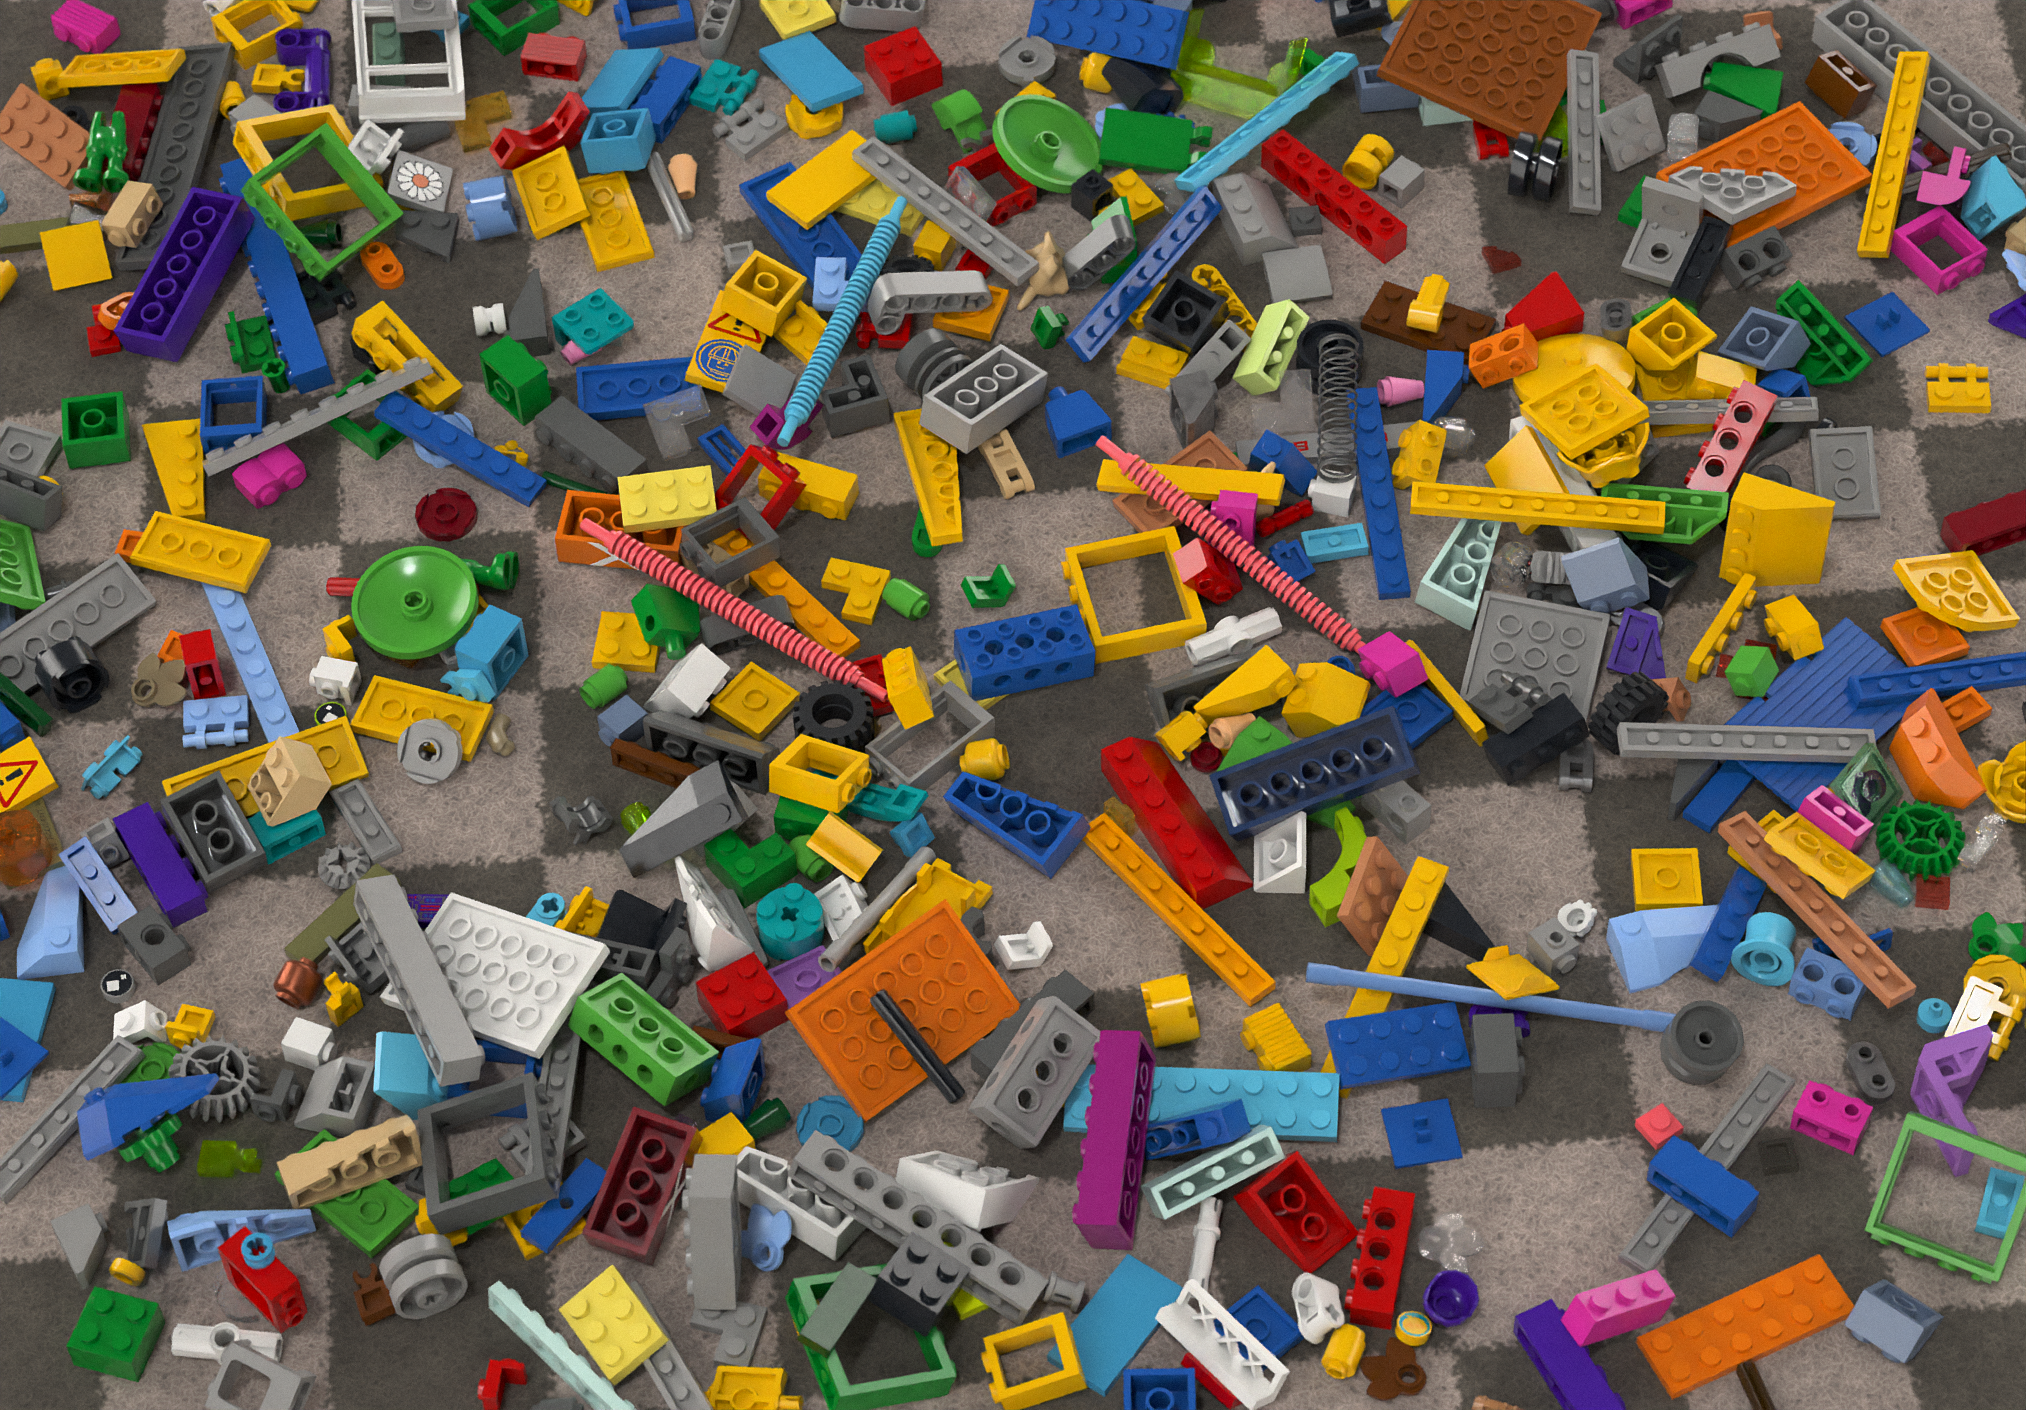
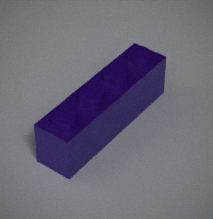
M146 802L112 818L115 830L160 910L170 920L173 928L208 912L204 901L209 898L208 893L201 880L194 881L192 875H195V872L188 858L181 859L178 854L181 852V848L173 834L168 836L165 832V829L168 827L160 811L154 813L149 803Z
M1550 1299L1515 1316L1513 1333L1563 1410H1626L1621 1396L1617 1392L1613 1394L1608 1386L1607 1376L1603 1368L1599 1364L1595 1365L1589 1357L1588 1346L1579 1347L1561 1322L1565 1314L1564 1309H1558L1554 1301Z

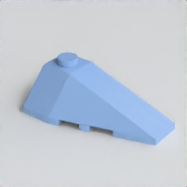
M1718 905L1641 910L1609 919L1606 941L1629 993L1660 986L1669 981L1672 975L1683 968H1689V963Z
M310 1209L200 1211L193 1214H182L176 1219L167 1221L170 1239L182 1272L221 1260L218 1247L244 1226L253 1234L264 1233L268 1235L273 1244L316 1231Z

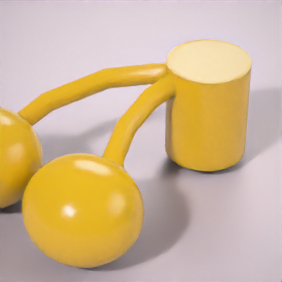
M510 440L505 443V446L497 445L493 448L505 456L507 454L516 455L515 462L526 468L528 454L518 447L517 441ZM518 448L521 452H514L508 450H514Z

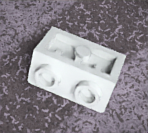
M843 874L814 894L822 905L824 924L833 941L838 939L868 907L865 901L868 895L864 887L856 881L852 882ZM879 920L870 928V930L866 934L872 933V931L876 928L877 924L879 923Z

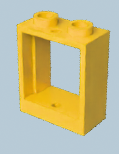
M244 0L211 17L215 38L220 43L232 42L236 49L234 59L244 70L277 54L275 36L279 31L288 28L301 29L304 26L300 15L296 11L292 12L289 9L286 0ZM271 14L281 24L278 28L249 43L238 32Z
M800 734L769 764V792L839 813L848 803L853 801L854 797L863 788L869 785L872 777V771L869 769L870 755ZM811 767L839 777L834 780L806 770Z
M1064 1312L983 1338L986 1351L981 1353L982 1361L986 1372H992L994 1382L989 1383L991 1395L995 1404L1001 1402L1005 1410L1025 1409L1088 1388L1073 1332ZM1056 1337L1064 1370L1008 1388L999 1355Z

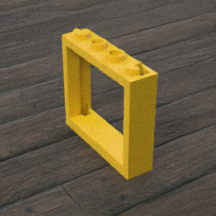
M331 104L237 121L233 144L254 176L273 162L262 142L309 134L325 123L331 127L347 147L355 135H352L346 126L344 117L339 115L334 105ZM375 172L372 176L383 188L382 177ZM279 173L262 186L291 221L366 207L347 183L293 193L283 175Z
M1175 526L1065 548V561L1061 562L1064 580H1070L1071 586H1068L1069 598L1072 605L1077 604L1095 649V664L1185 646V641L1206 633L1207 623L1197 592L1182 583L1173 553L1182 548ZM1164 552L1186 620L1102 637L1081 568Z

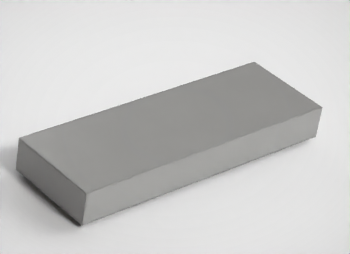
M359 779L329 792L332 801L360 846L364 848L373 866L403 852L400 843Z

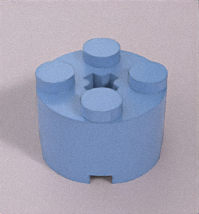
M505 175L463 183L466 200H470V204L466 205V212L469 222L475 221V224H472L476 241L517 232L515 209L512 207L510 199L512 196Z

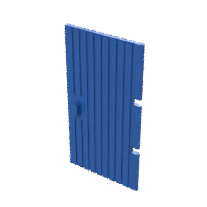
M1845 617L1822 637L1824 649L1810 654L1814 658L1812 661L1807 657L1796 660L1773 680L1765 693V696L1768 698L1766 702L1761 697H1754L1724 725L1874 729L1875 740L1878 742L1901 721L1906 708L1915 700L1861 708L1856 707L1847 682L1850 675L1907 667L1891 653H1888L1883 646L1881 647L1874 639L1872 640L1857 625L1855 626L1850 619ZM1736 760L1738 761L1737 763L1743 768L1745 767L1750 774L1754 775L1760 782H1763L1768 789H1771L1775 795L1781 797V800L1789 804L1796 812L1806 796L1821 785L1827 788L1848 764Z

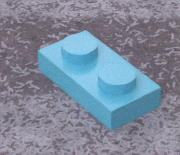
M1362 523L1301 532L1300 535L1302 548L1311 563L1368 555L1369 546Z
M1993 1167L1990 1168L1974 1232L2004 1239L2020 1196L2025 1176Z

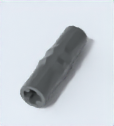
M421 121L404 125L399 128L403 131V134L398 140L402 144L398 150L409 152L450 137L447 121ZM398 128L390 130L387 134L392 136Z

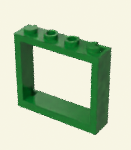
M887 1263L859 1269L877 1279ZM842 1271L793 1279L785 1300L798 1333H800L818 1307L816 1299L824 1298ZM936 1325L927 1337L914 1330L930 1369L929 1372L849 1385L835 1347L826 1358L804 1344L803 1346L829 1410H869L948 1395L956 1379L957 1370L955 1363L949 1359L944 1347L945 1342L942 1332L937 1330Z

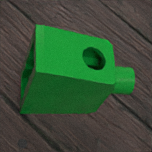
M646 584L631 600L644 639L650 645L665 647L668 659H681L686 655L685 649L700 633L699 604L697 601L691 600L672 588Z

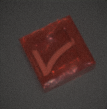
M1917 874L1915 879V907L1948 910L1950 905V877L1941 876L1937 878L1936 876L1929 875L1928 879L1924 880L1922 874Z

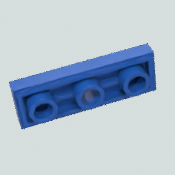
M586 1158L560 1186L558 1199L548 1200L520 1230L521 1237L546 1254H549L592 1207L607 1171Z

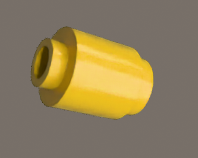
M1343 1324L1338 1330L1333 1332L1321 1360L1328 1375L1336 1379H1344L1355 1374L1366 1347L1364 1341L1366 1335L1361 1329L1353 1325Z

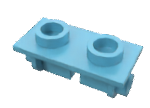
M129 735L121 742L115 740L104 752L106 757L99 764L93 762L82 775L85 779L81 790L84 791L90 786L92 788L90 792L95 798L107 797L121 782V779L113 772L117 770L126 777L141 762L140 757L143 755L141 750L135 746L132 748L127 746L130 739Z

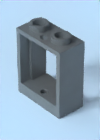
M746 497L681 529L682 543L680 544V549L683 556L688 561H693L701 578H705L720 588L780 557L779 536ZM740 527L754 546L716 564L702 546Z

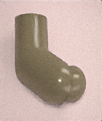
M498 713L487 733L486 740L495 753L499 752L502 756L506 757L512 753L515 747L514 742L509 740L506 734L511 719L505 714Z

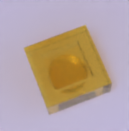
M1114 796L1105 801L1104 813L1129 837L1135 834V815L1132 809L1127 804L1122 805Z

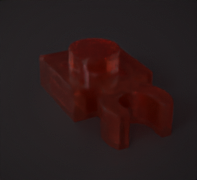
M1930 141L1922 149L1923 154L1932 163V166L1950 161L1947 155L1942 150L1936 148Z

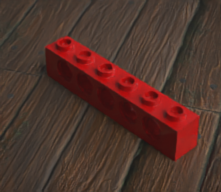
M1284 129L1262 143L1261 167L1310 206L1318 205L1322 216L1383 264H1386L1406 249V224Z

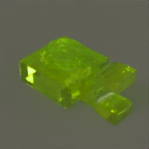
M203 1140L197 1172L200 1177H233L234 1169H239L245 1173L260 1174L262 1160L257 1159L258 1151L256 1148L239 1150L236 1141Z

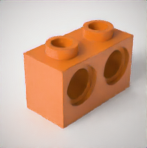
M1524 323L1470 344L1469 370L1483 389L1538 368V342Z

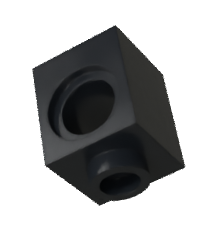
M1091 169L1071 184V208L1090 222L1098 216V211L1113 203V184L1094 169Z

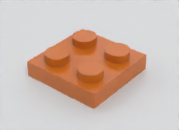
M1918 607L1884 618L1881 622L1880 628L1908 667L1948 662L1967 655L1970 649L1969 644L1956 626L1943 622Z

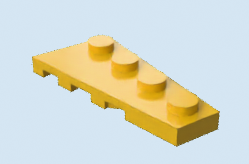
M200 419L141 424L171 514L194 521L205 520V469L202 463L205 460V455L200 440Z

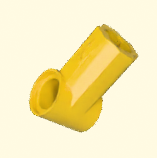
M1432 274L1424 278L1417 300L1413 299L1407 316V326L1434 333L1438 332L1443 315V305L1450 287V283L1443 276Z

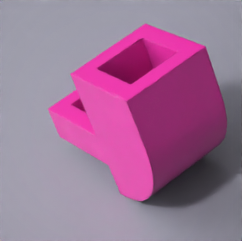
M1954 146L1947 176L1923 171L1916 201L1934 205H1949L1957 202L1967 193L1972 182L1960 179L1961 173L1967 174L1971 156H1966L1967 149Z

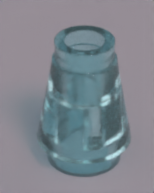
M1885 859L1873 868L1876 872L1870 879V886L1901 909L1911 903L1916 897L1895 863L1891 864Z

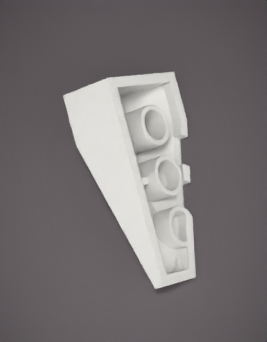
M678 855L675 858V864L683 900L687 903L685 910L692 942L700 954L698 961L707 971L712 973L714 970L717 971L752 953L754 949L699 868L681 855Z

